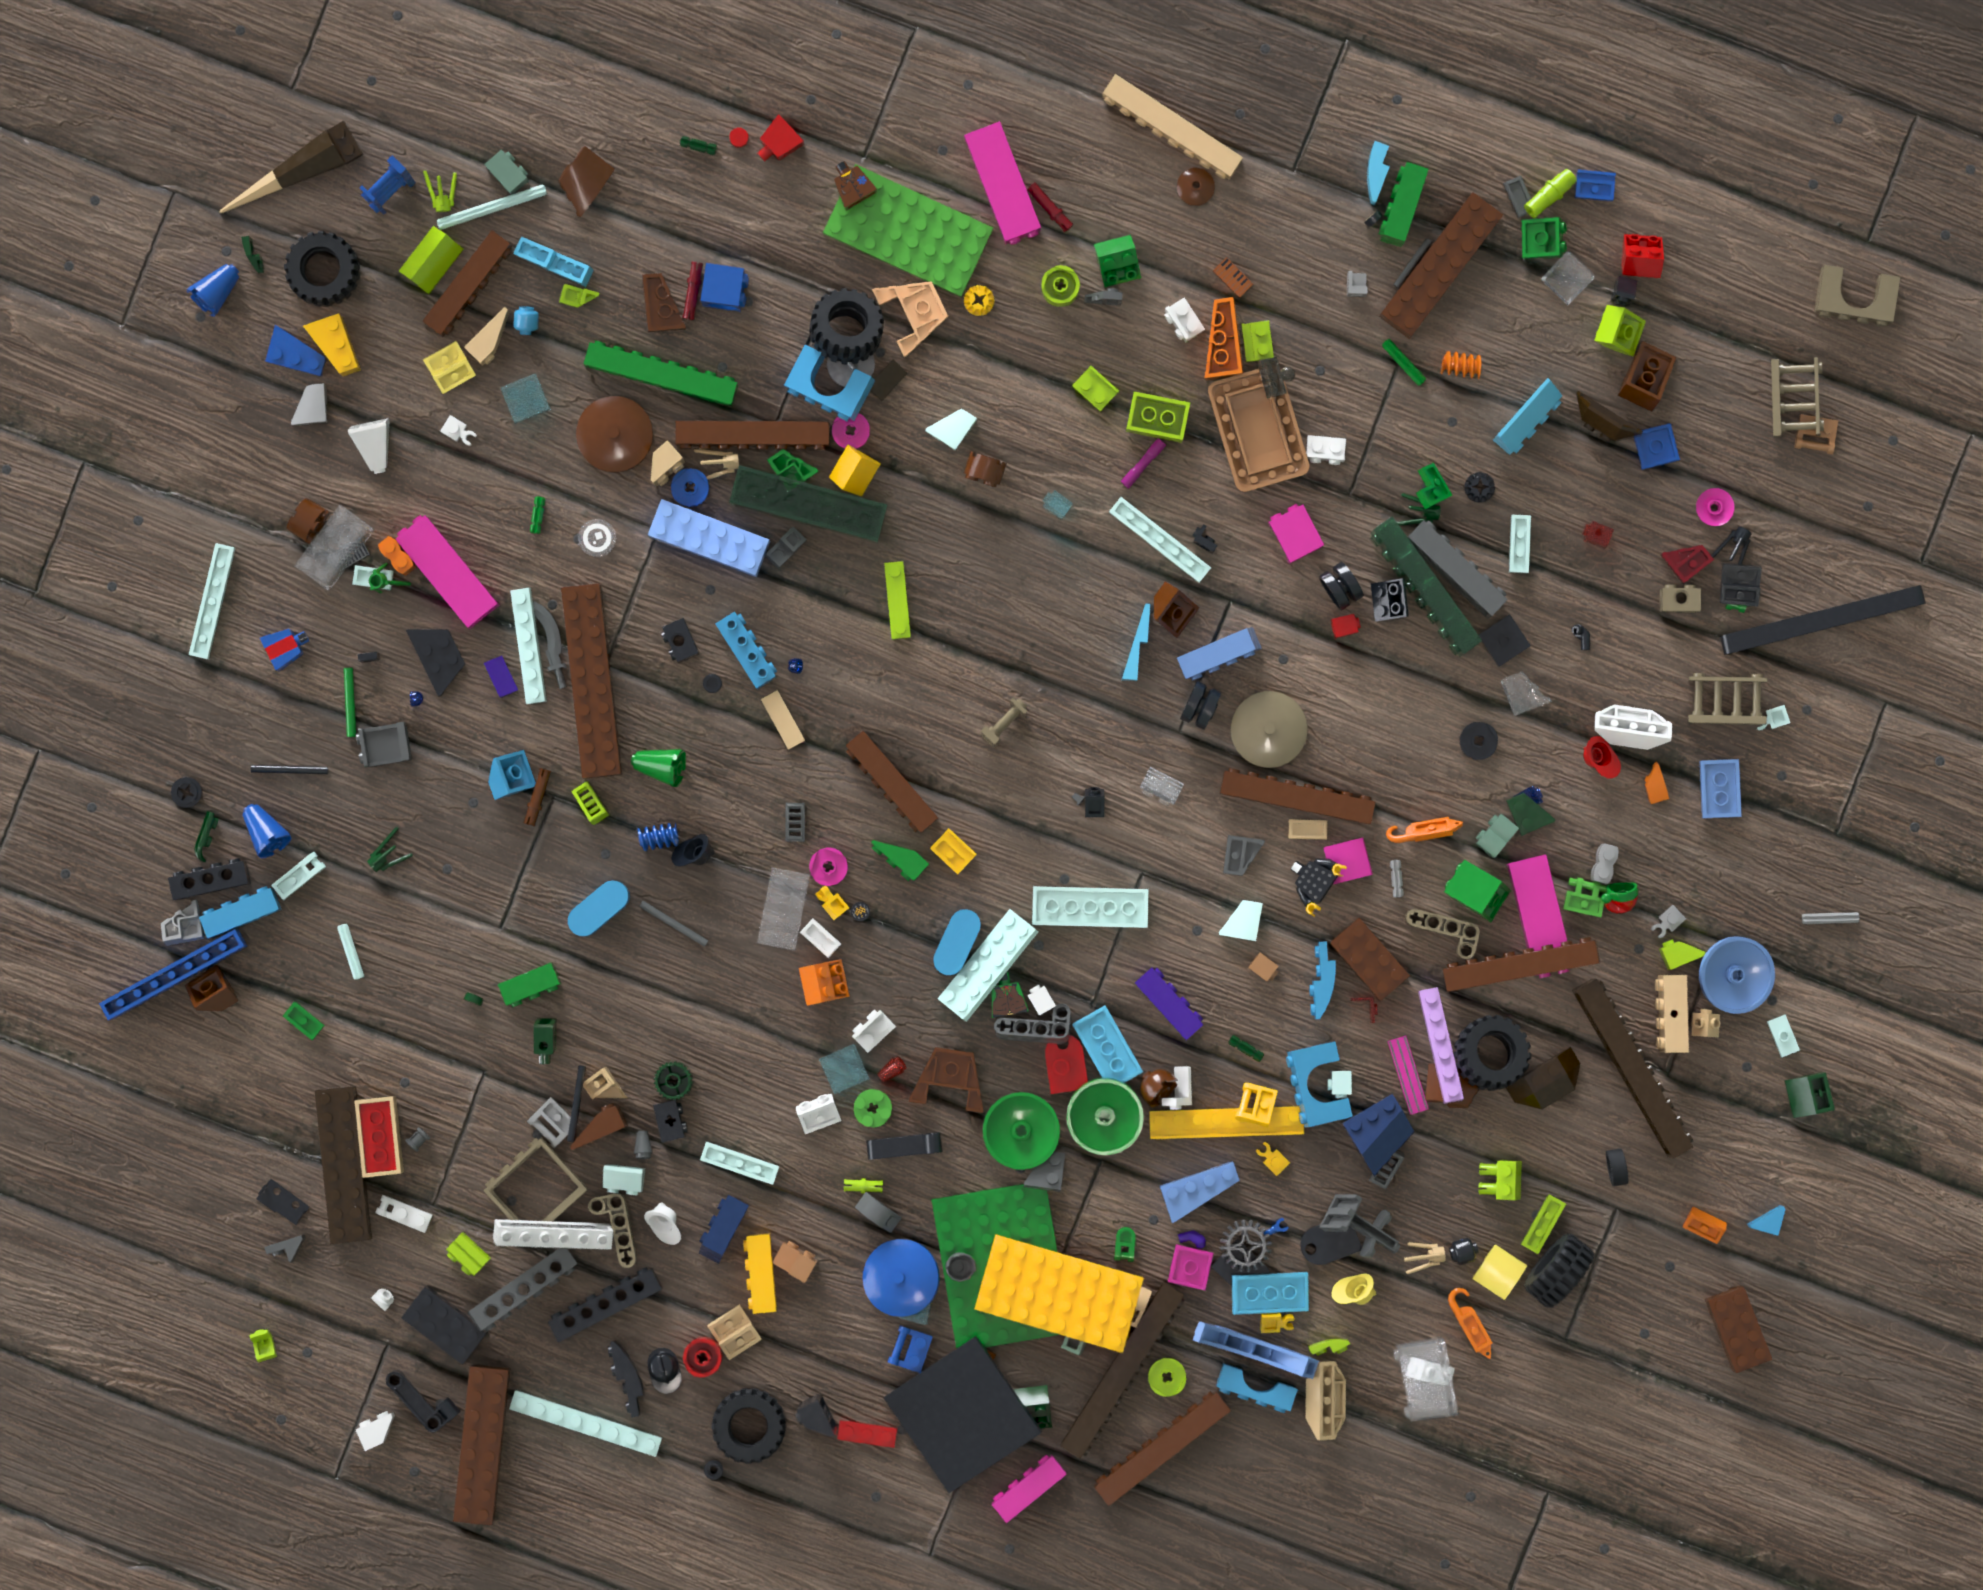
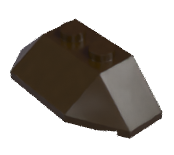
M1578 391L1576 393L1581 419L1585 423L1583 427L1589 431H1598L1601 433L1599 437L1607 442H1610V440L1618 442L1642 436L1643 431L1582 392Z
M1569 1047L1525 1073L1521 1079L1506 1087V1090L1514 1103L1544 1109L1575 1090L1581 1063L1572 1048Z

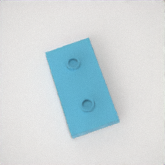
M1106 1005L1072 1024L1102 1078H1112L1125 1083L1143 1073Z
M1308 1272L1232 1275V1314L1234 1315L1309 1311Z

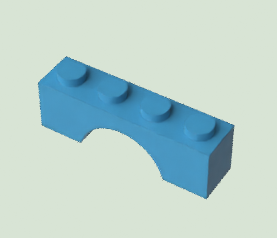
M1225 1363L1222 1365L1216 1386L1220 1388V1392L1229 1395L1231 1392L1238 1394V1398L1247 1401L1249 1398L1256 1400V1404L1267 1407V1404L1275 1406L1274 1410L1285 1413L1286 1410L1291 1411L1298 1390L1296 1387L1277 1382L1272 1388L1265 1391L1254 1390L1245 1383L1242 1369Z

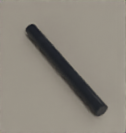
M251 765V773L328 774L329 772L328 767Z
M582 1065L578 1066L567 1138L568 1142H574L576 1137L586 1066Z

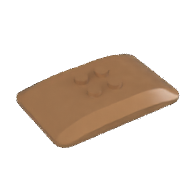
M1266 366L1211 383L1208 388V395L1235 486L1239 491H1252L1303 476L1308 472L1309 461L1285 380L1278 366Z

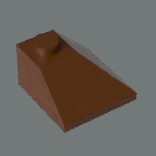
M1165 581L1154 596V619L1175 638H1178L1199 607L1179 589Z
M215 965L185 985L196 1011H224L238 1002L234 989L218 965Z

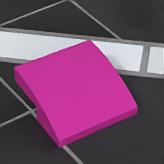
M1364 838L1323 847L1326 859H1331L1347 867V869L1342 868L1340 870L1343 877L1338 876L1334 884L1373 875Z

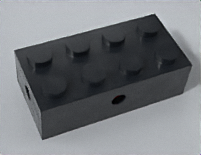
M428 1285L423 1288L401 1317L462 1365L469 1359L488 1333L484 1329L480 1332L470 1317Z

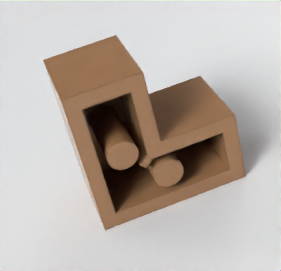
M788 1241V1243L783 1242L772 1263L805 1283L818 1261L815 1259L816 1255L808 1250H805V1252L798 1249L799 1246L791 1241Z

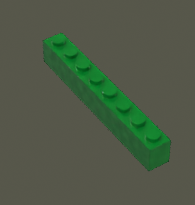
M595 341V343L589 342L584 360L585 367L730 407L733 406L738 383L734 382L735 379L732 377L724 376V378L716 377V373L710 371L701 373L698 372V368L687 366V368L679 367L680 364L674 361L664 363L661 362V358L655 356L646 358L642 357L643 353L637 351L628 353L624 352V348L619 346L609 348L606 347V343Z

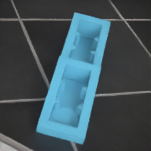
M524 237L520 238L513 253L522 259L584 287L587 286L594 271L588 265L559 254Z
M1145 604L1122 680L1137 681L1140 643H1148L1150 604Z

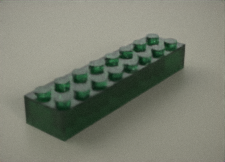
M740 465L729 500L730 505L877 544L888 509L887 504Z
M1393 516L1373 529L1370 533L1372 535L1370 537L1371 541L1376 547L1380 546L1383 550L1382 556L1387 562L1390 561L1393 564V571L1397 577L1405 579L1407 591L1410 594L1414 593L1417 598L1415 599L1417 605L1427 611L1426 617L1431 624L1435 623L1439 628L1437 632L1441 638L1448 640L1451 652L1455 656L1458 654L1461 657L1482 642V639Z

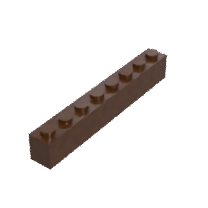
M676 421L675 444L680 446V449H691V446H699V449H711V446H718V449L727 450L730 449V446H737V449L747 450L749 446H756L758 450H767L769 446L776 447V450H787V447H795V450H806V447H814V450H825V447H829L830 443L829 422Z
M1229 768L1228 771L1223 773L1219 793L1222 795L1368 825L1372 822L1375 801H1371L1372 797L1360 795V798L1352 797L1353 793L1342 791L1341 794L1334 793V789L1323 787L1322 790H1317L1315 785L1305 783L1304 787L1296 785V782L1291 780H1285V783L1278 782V778L1266 776V779L1259 778L1257 773L1248 772L1247 775L1240 774V770Z
M1591 937L1579 939L1580 943L1572 944L1571 940L1561 942V946L1554 948L1553 944L1541 946L1542 950L1534 951V948L1524 949L1522 954L1517 955L1513 951L1503 953L1504 957L1496 958V955L1484 957L1485 961L1477 962L1476 958L1466 960L1464 965H1458V962L1447 964V968L1443 969L1446 989L1449 992L1598 964L1601 961L1597 941L1591 940Z
M1209 1391L1202 1397L1203 1401L1198 1405L1194 1403L1187 1409V1414L1183 1417L1179 1415L1171 1421L1173 1424L1169 1428L1163 1427L1156 1433L1158 1435L1153 1440L1149 1438L1141 1444L1142 1449L1138 1452L1132 1451L1126 1456L1127 1460L1124 1463L1118 1462L1111 1468V1473L1107 1476L1103 1474L1095 1480L1097 1484L1094 1487L1108 1506L1231 1411L1217 1391L1214 1393Z

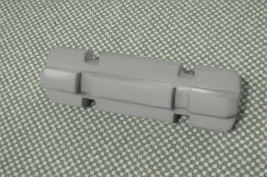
M1392 860L1390 861V867L1392 869V887H1394L1393 897H1403L1402 870L1400 871L1401 861Z

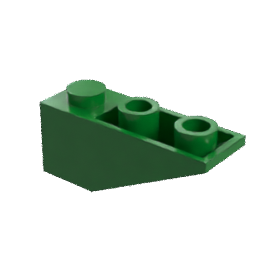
M874 840L871 842L874 845L872 849L877 854L881 855L883 853L888 857L886 862L893 868L898 866L902 870L900 874L907 881L910 879L915 881L929 866V863L916 851Z

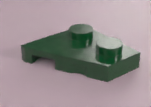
M1525 793L1506 800L1521 836L1555 822V819Z

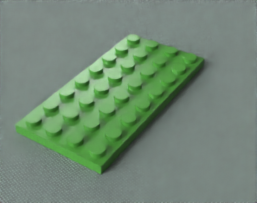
M855 164L854 167L858 166L874 184L877 193L847 211L839 197L823 234L926 282L932 281L933 285L962 297L993 231V227Z

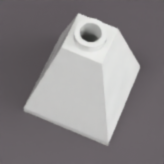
M389 418L354 425L348 429L350 437L369 469L374 471V474L386 471Z

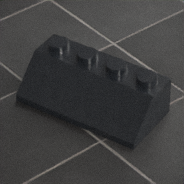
M821 1393L800 1402L795 1414L800 1425L804 1424L805 1428L830 1437L836 1434L838 1427Z

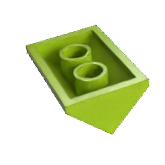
M433 226L400 268L399 272L427 294H430L464 249L444 232Z

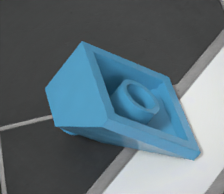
M524 750L493 759L488 783L494 800L535 787L536 782Z

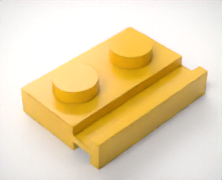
M949 828L930 848L957 875L977 855Z

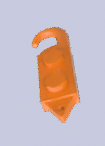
M1444 817L1411 823L1406 828V834L1398 836L1392 835V831L1398 828L1397 826H1392L1386 831V836L1388 840L1394 843L1414 840L1418 842L1452 836L1453 832L1463 826V822Z
M1464 1288L1452 1290L1448 1296L1449 1306L1476 1353L1479 1352L1491 1359V1344L1493 1343L1475 1310L1470 1306L1459 1308L1455 1300V1296L1458 1293H1463L1467 1297L1470 1294Z

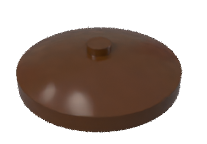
M608 396L596 400L584 410L577 424L576 439L580 452L592 466L605 472L620 473L633 469L646 458L653 442V428L647 413L639 404L625 397Z

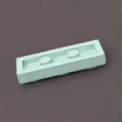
M1511 515L1509 573H1529L1531 515Z

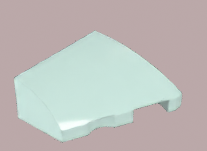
M960 409L927 427L925 431L956 450L977 421V418Z
M1242 900L1224 927L1219 931V935L1256 941L1263 903Z

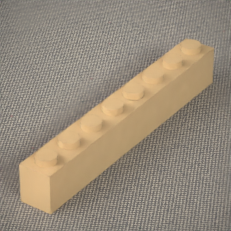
M1114 75L1104 90L1102 97L1105 98L1104 101L1110 106L1116 105L1120 108V112L1127 117L1133 116L1139 125L1143 127L1148 126L1156 136L1160 138L1163 136L1168 139L1167 142L1171 146L1182 148L1185 155L1192 159L1193 157L1200 160L1199 163L1207 169L1211 167L1220 178L1230 180L1242 162V156L1118 75Z

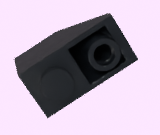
M1618 276L1610 301H1614L1615 305L1621 307L1630 305L1635 300L1637 280Z

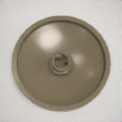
M1263 691L1253 694L1238 706L1233 715L1230 729L1232 742L1241 757L1255 766L1275 768L1285 765L1300 753L1307 738L1306 717L1300 706L1285 694L1274 691Z

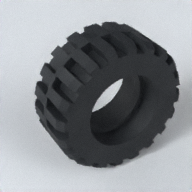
M318 231L316 234L310 232L307 233V237L303 238L301 236L298 238L299 242L296 245L292 244L290 254H286L285 259L287 263L284 264L285 277L292 291L306 303L314 304L317 307L322 305L331 307L334 303H342V299L345 297L348 299L351 296L350 292L352 289L355 290L357 287V280L360 279V263L352 247L343 238L331 232ZM320 252L333 254L340 264L337 278L326 286L311 284L305 275V267L308 260Z
M841 288L839 292L837 290L830 291L829 296L825 294L821 297V301H817L812 312L809 327L811 342L815 343L814 347L818 352L822 351L821 355L824 358L829 357L832 362L840 361L842 362L841 364L847 365L848 362L857 364L860 359L865 361L869 355L871 356L876 352V348L880 345L884 329L882 310L880 306H876V301L873 298L869 299L868 294L864 292L862 294L858 293L856 289L847 291V288ZM841 316L851 317L863 326L864 331L856 336H843L836 333L831 328L829 322Z
M1487 1015L1468 1024L1458 1035L1459 1040L1455 1042L1454 1047L1457 1048V1051L1454 1052V1058L1458 1059L1456 1067L1457 1069L1461 1068L1463 1072L1460 1075L1463 1079L1467 1077L1470 1085H1478L1477 1088L1480 1090L1488 1089V1091H1495L1497 1089H1504L1521 1079L1524 1071L1529 1067L1527 1062L1531 1059V1053H1528V1049L1531 1048L1530 1042L1526 1043L1525 1040L1528 1036L1525 1032L1521 1033L1519 1030L1521 1026L1519 1024L1513 1025L1512 1019L1508 1017L1502 1019L1501 1015H1495L1494 1017ZM1493 1036L1504 1044L1508 1056L1504 1068L1496 1071L1482 1064L1477 1053L1478 1042L1481 1038Z
M1569 1233L1563 1235L1543 1254L1533 1267L1524 1283L1525 1290L1545 1307L1553 1308L1584 1277L1593 1262V1250L1575 1235Z
M743 1388L739 1391H734L721 1401L714 1413L712 1422L713 1439L716 1441L718 1449L722 1450L727 1458L734 1459L735 1462H744L745 1464L762 1462L764 1459L771 1457L783 1441L786 1432L784 1410L778 1404L775 1397H771L766 1391L763 1392L757 1388ZM744 1408L759 1410L767 1421L765 1436L753 1444H745L738 1441L731 1430L733 1416Z

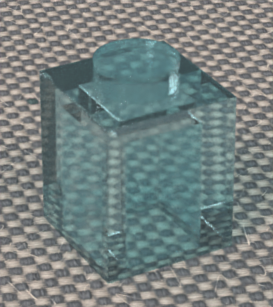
M1055 490L1052 494L1048 492L1042 500L1045 503L1043 508L1061 521L1073 506L1072 502Z

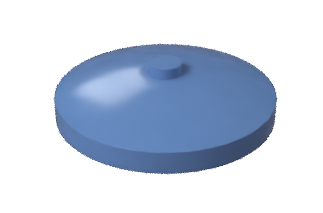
M1740 936L1728 937L1715 943L1704 955L1699 969V983L1706 999L1714 1007L1733 1014L1746 1013L1759 1007L1770 995L1775 981V967L1768 951L1760 943Z

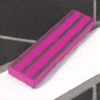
M1406 1035L1387 1041L1409 1114L1412 1115L1428 1110L1429 1108Z

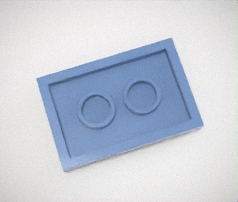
M1739 759L1699 761L1702 818L1742 817Z

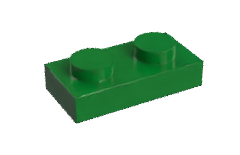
M296 1001L293 1002L283 1015L287 1021L311 1040H314L325 1026Z

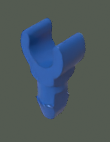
M1280 1218L1276 1221L1275 1225L1263 1234L1272 1235L1279 1231L1284 1232L1289 1227L1280 1228L1279 1223L1284 1220V1218Z

